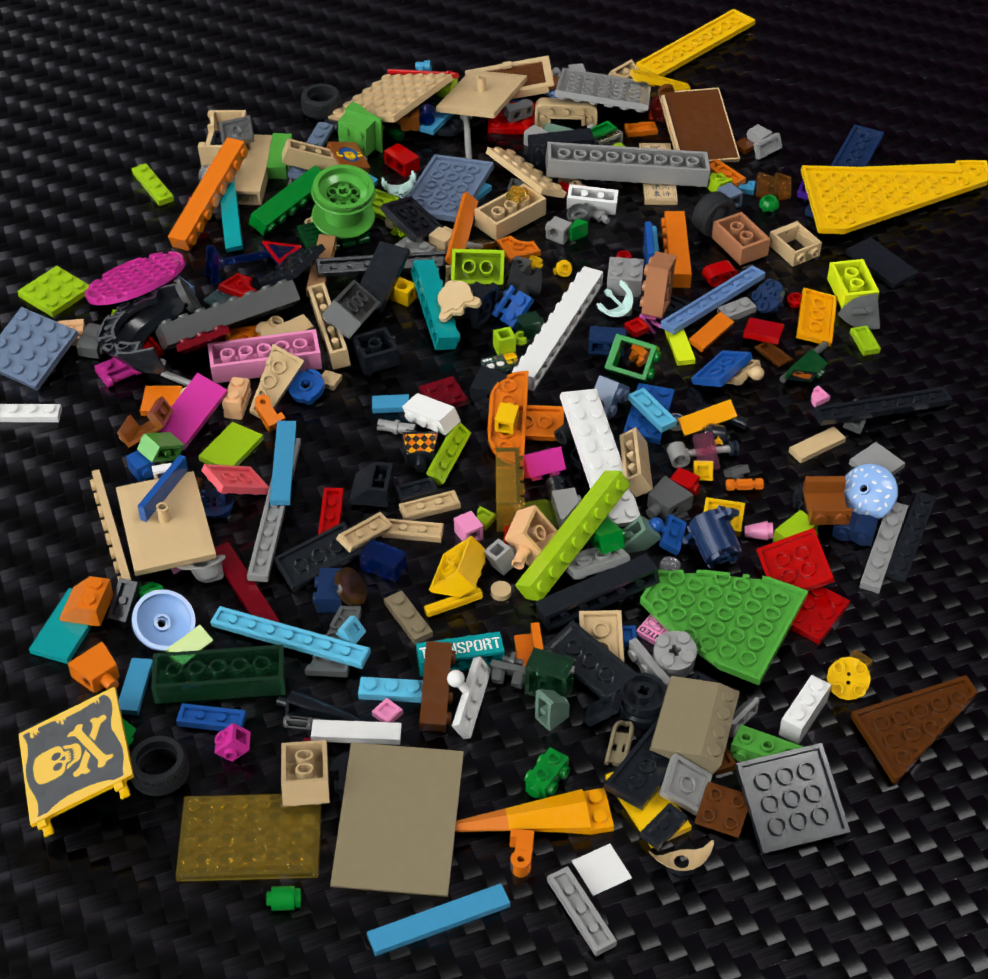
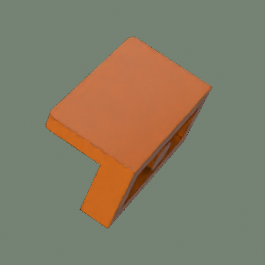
M539 622L531 623L530 634L514 636L517 659L524 660L523 666L529 667L530 670L544 669L545 655Z

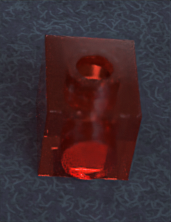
M653 97L649 106V120L664 122L665 116L660 98Z

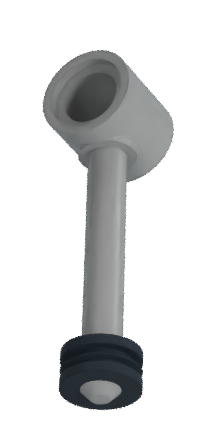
M737 440L728 441L727 445L688 450L683 442L678 441L671 443L667 447V453L674 468H683L690 463V457L728 453L729 456L739 455V444Z

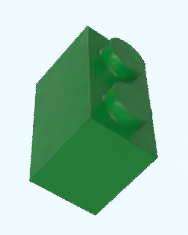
M606 517L588 541L604 555L625 548L624 540H626V535L623 529Z

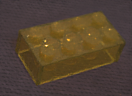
M519 447L496 448L497 532L504 531L505 526L510 527L516 512L525 508V498L521 497V495H524V483H520V481H524V469H520V467H523V455H519Z

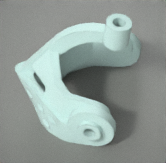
M411 171L410 180L401 185H390L385 181L384 177L381 184L388 194L402 199L413 190L417 179L414 171Z
M620 280L619 285L626 292L622 304L612 295L610 289H605V295L611 297L619 306L608 310L603 304H596L598 309L608 316L621 317L632 315V291L625 281Z

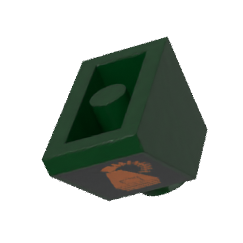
M811 349L790 367L784 377L788 380L811 382L815 378L820 379L826 372L824 368L828 362Z

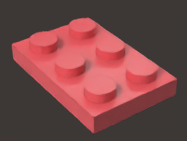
M204 464L201 470L217 488V491L222 494H268L269 486L251 467Z

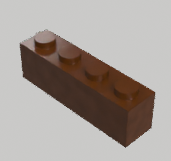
M426 641L419 721L420 731L445 732L446 725L451 723V712H447V705L452 704L453 691H449L447 676L451 672V663L455 664L456 651L452 650V643Z

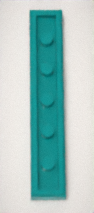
M234 176L233 181L229 184L226 193L220 200L227 253L243 249Z

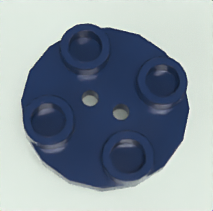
M767 279L752 293L751 298L757 306L756 309L761 313L778 312V307L784 306L782 301L785 290L778 281Z
M217 488L201 490L200 496L206 519L227 518L230 516L231 510L234 507V499L231 493L222 494L217 491Z

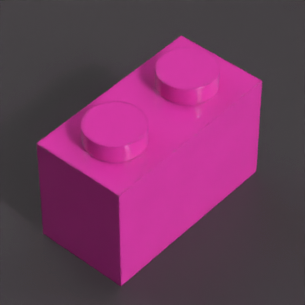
M554 447L520 456L525 478H531L532 481L543 479L542 475L549 474L550 477L560 475L561 470L566 469L561 447Z

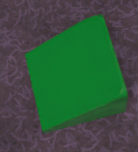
M578 218L574 221L569 229V241L587 236V221Z

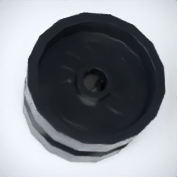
M645 672L628 676L621 683L619 693L623 695L618 711L621 719L631 721L634 728L649 729L660 714L667 689L664 682L657 676Z

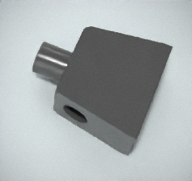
M664 476L648 495L646 514L649 518L659 515L665 520L669 514L677 517L692 508L693 494Z

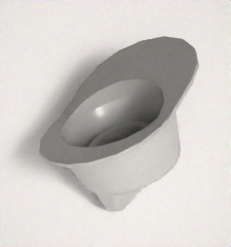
M217 555L216 559L179 566L178 568L181 570H191L195 578L201 582H213L224 577L222 561L226 556Z

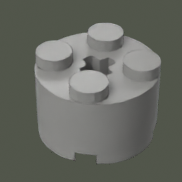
M669 631L657 637L652 657L669 678L671 676L686 678L694 667L697 648L687 632Z

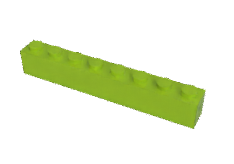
M605 470L518 580L515 586L525 599L538 601L546 596L631 486L621 471Z

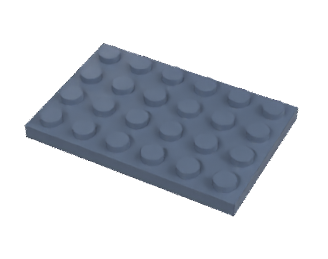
M434 154L414 184L413 190L406 197L412 196L436 220L455 223L463 193L467 191L476 198L494 169V162Z

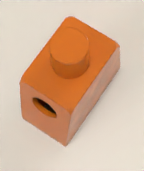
M100 642L68 663L71 677L93 693H97L103 688L108 690L115 687L117 689L119 685L117 679L120 675L117 664L103 642Z

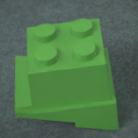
M351 102L345 108L344 115L338 121L339 142H356L366 157L374 150L382 153V131L385 129L384 125H382V119L366 111V108Z

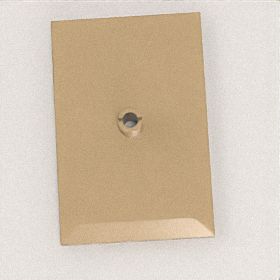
M470 70L436 106V112L495 118L525 84L527 75Z
M194 471L187 472L166 499L156 505V511L147 522L140 520L137 505L160 478L116 487L135 576L217 558Z

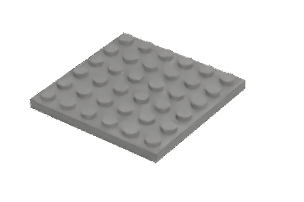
M563 68L555 90V96L561 100L569 98L575 102L588 101L592 105L600 103L606 107L619 106L623 110L631 108L637 112L648 111L651 86L647 82L642 81L638 83L629 78Z

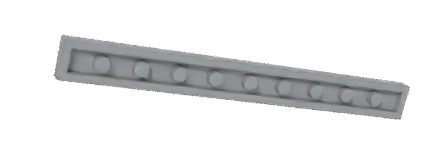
M296 438L293 475L301 446V438ZM272 478L247 573L248 581L268 582L286 505H270Z

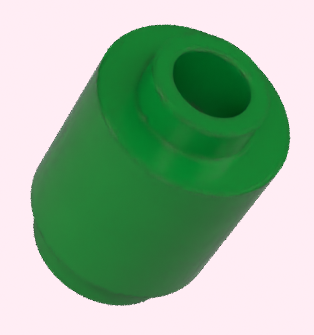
M272 886L271 891H267V906H271L272 911L301 908V888H295V886Z

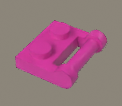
M116 358L94 366L95 372L108 388L113 386L114 383L130 376L142 374V372L132 369Z

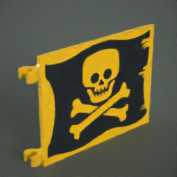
M115 687L19 733L30 825L32 828L37 826L38 830L42 829L45 838L54 834V829L50 822L51 818L113 787L116 792L119 791L121 799L130 796V790L126 782L134 778Z

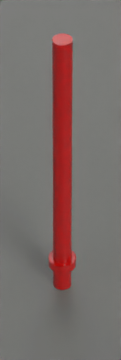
M403 69L387 70V73L390 75L445 73L452 74L453 79L459 78V73L451 70L446 72Z

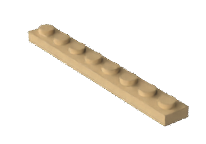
M100 470L92 471L93 479L90 480L92 491H97L93 493L96 504L101 505L97 506L100 518L104 517L101 520L103 530L108 531L105 534L107 544L112 545L109 548L111 558L116 559L113 562L115 572L121 575L117 576V579L131 580Z

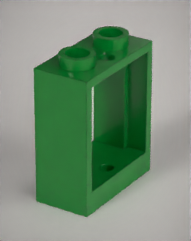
M616 334L604 368L607 371L649 384L650 379L652 380L655 374V363L661 357L660 348L653 344ZM625 343L651 350L642 375L617 367Z

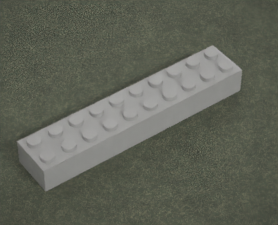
M547 142L546 177L707 187L710 166L707 152Z

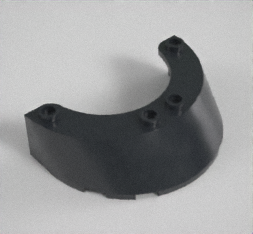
M176 284L160 286L132 301L127 300L117 306V311L112 316L108 315L99 327L97 341L101 349L136 371L155 374L165 372L167 368L166 360L160 359L154 347L143 349V345L148 336L158 328L162 321L178 319L179 315L184 314L187 305L179 297L175 288Z

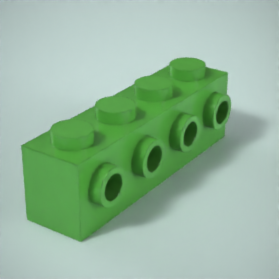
M740 724L731 744L730 753L733 759L743 762L802 748L803 746Z

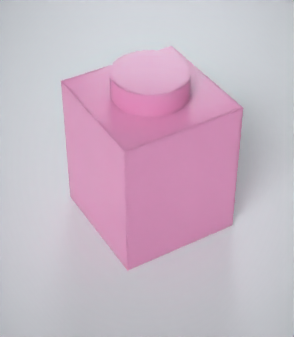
M472 511L454 518V532L461 541L470 536H473L477 541L483 540V525Z

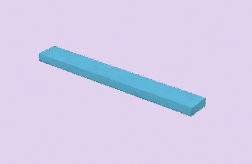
M219 606L210 622L211 626L360 669H363L371 653L369 647Z

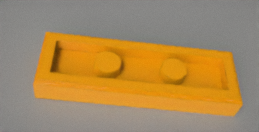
M731 399L678 418V422L684 437L701 431L709 423L721 424L737 418V414Z

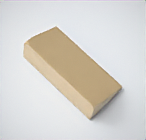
M631 59L611 70L608 75L630 78L631 68L639 69Z

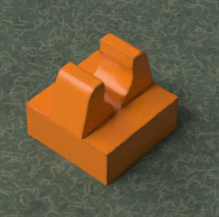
M632 345L629 359L631 362H634L635 359L639 358L636 361V365L641 367L647 362L650 353L642 347Z

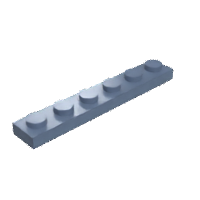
M318 122L306 143L324 147L334 130V125ZM291 166L288 171V178L297 179L307 172L308 169L305 170Z

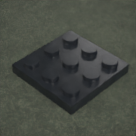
M412 196L384 203L380 208L384 215L396 224V227L402 230L414 243L429 238V234L436 228H443Z
M313 244L306 250L302 248L295 254L294 252L288 254L285 257V261L275 266V271H271L265 276L266 279L262 282V285H271L272 287L278 281L284 279L289 281L297 278L326 248L323 244L316 246Z

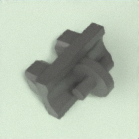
M512 651L511 656H503L502 661H491L492 682L503 684L505 675L512 676L511 686L522 689L526 680H530V668L523 666L524 660L517 659V652Z

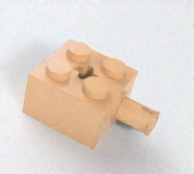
M536 505L516 512L505 537V540L516 551V555L511 562L516 569H523L525 563L530 566L557 532V529Z

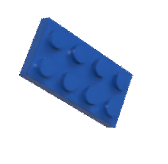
M638 383L636 391L645 388L669 412L675 389ZM632 404L623 433L636 427L646 442L660 444L663 432L661 433Z

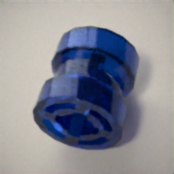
M424 104L420 108V122L425 126H430L435 121V108L431 104Z

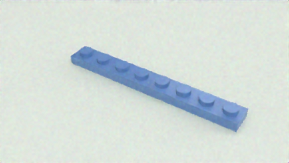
M753 265L662 320L660 327L673 335L763 280L766 272Z

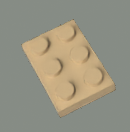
M621 610L579 611V626L624 662Z

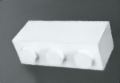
M569 184L567 209L573 204L587 203L591 207V211H605L607 214L615 215L618 190Z
M419 393L402 406L405 418L409 422L444 435L460 422L455 407Z
M811 675L782 718L779 735L799 745L826 704L831 684Z

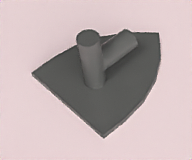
M878 295L859 296L847 303L837 315L853 327L868 326L870 330L880 329Z

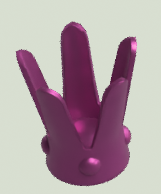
M640 314L639 317L649 326V330L653 334H656L650 324L662 329L660 327L661 324L656 319L663 320L664 318Z

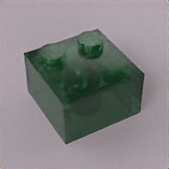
M534 647L525 666V694L536 696L538 689L552 690L568 700L574 686L575 659Z

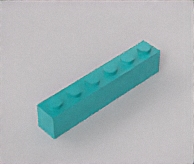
M414 260L411 275L435 350L456 349L457 343L460 341V332L456 329L455 318L452 316L447 322H441L439 319L441 307L437 298L443 288V280L439 277V268L436 267L434 260Z

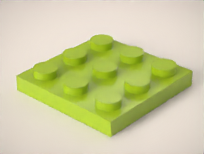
M55 266L17 292L18 296L51 317H55L85 297V291L89 289V284L62 268Z

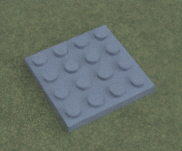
M21 307L0 334V374L38 391L79 333L77 330Z

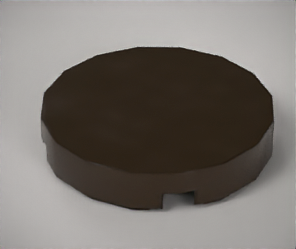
M350 567L338 570L335 574L334 583L338 585L337 593L341 600L348 606L364 604L367 598V591L361 576Z

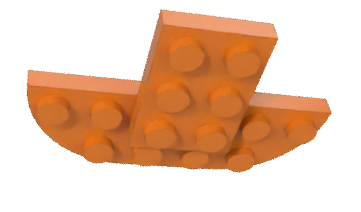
M529 371L511 373L500 383L497 382L491 391L489 401V446L499 459L518 467H522L520 456L525 453V440L557 441L554 431L564 424L563 406L527 405ZM500 402L519 406V418L513 435L495 431V417Z

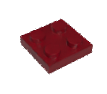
M453 376L419 386L421 395L455 408L468 404V398Z

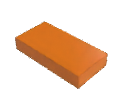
M655 121L624 124L627 137L658 135Z

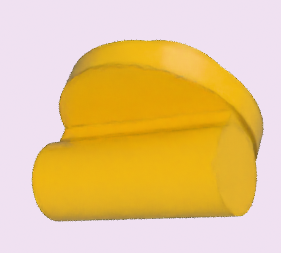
M561 260L556 264V268L553 269V274L567 277L572 272V265L567 260Z

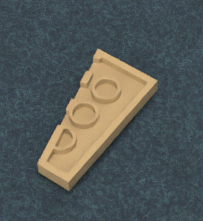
M272 344L259 387L256 390L250 407L252 415L260 418L255 411V399L261 394L267 395L271 399V405L275 409L305 364L304 360Z

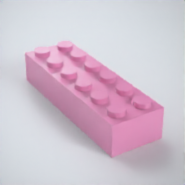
M316 329L208 343L213 382H229L233 377L260 378L264 372L272 344L304 360L305 364L301 368V372L307 371L306 369H322Z

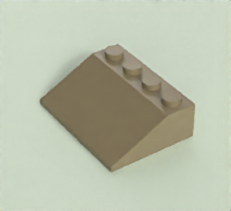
M671 676L649 750L669 759L671 755L676 753L714 774L722 764L740 692L721 683Z

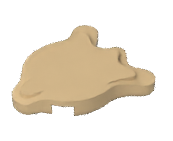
M450 280L445 283L438 294L437 299L441 307L439 319L441 322H447L452 316L463 315L466 307L479 308L482 302L478 297L473 296V292L467 283Z

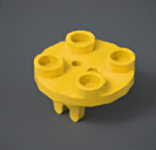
M842 657L834 661L829 667L826 676L827 682L831 684V692L845 700H853L864 696L871 680L866 664L853 657Z

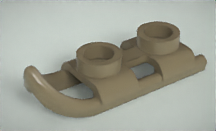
M619 720L614 724L604 764L612 763L618 767L629 754L634 733V725L631 721ZM619 726L630 727L629 734L617 732L616 730ZM613 744L617 745L616 751L612 750Z

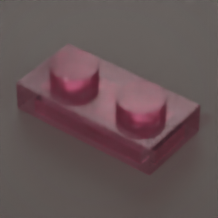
M713 432L694 434L692 437L697 460L713 461V471L719 470L720 464Z

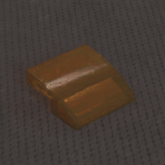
M759 172L756 177V196L762 198L765 195H773L778 200L790 199L791 177L776 172L774 177Z

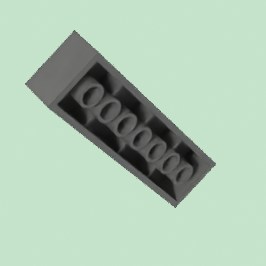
M287 279L278 281L273 287L266 285L257 292L254 290L246 292L241 298L234 296L223 304L221 301L211 305L212 307L206 310L205 307L195 310V313L191 315L184 313L179 315L178 319L174 321L171 319L164 320L155 331L163 351L175 348L179 340L187 337L191 340L196 338L195 334L206 331V333L212 332L213 328L223 324L224 327L228 326L230 329L290 308L300 300L293 280L287 281Z

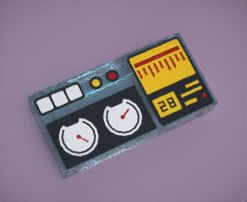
M515 351L481 359V365L500 372L512 370L520 362Z

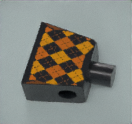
M402 432L403 451L408 467H415L417 472H424L426 467L431 465L438 452V432Z

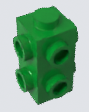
M551 747L545 754L542 753L534 769H530L524 778L526 792L536 799L548 798L550 795L553 796L558 788V783L561 779L565 780L570 772L569 757Z

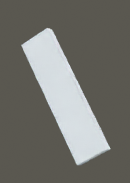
M313 720L311 741L327 740V742L338 743L354 742L400 745L401 723Z

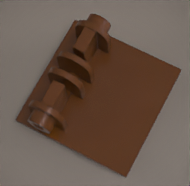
M708 782L694 824L739 838L746 814H748L743 792Z

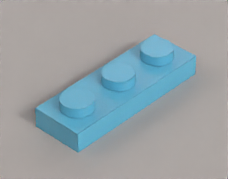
M645 388L628 394V400L661 433L677 425V420Z
M361 677L358 698L381 701L388 698L391 701L421 703L423 680Z

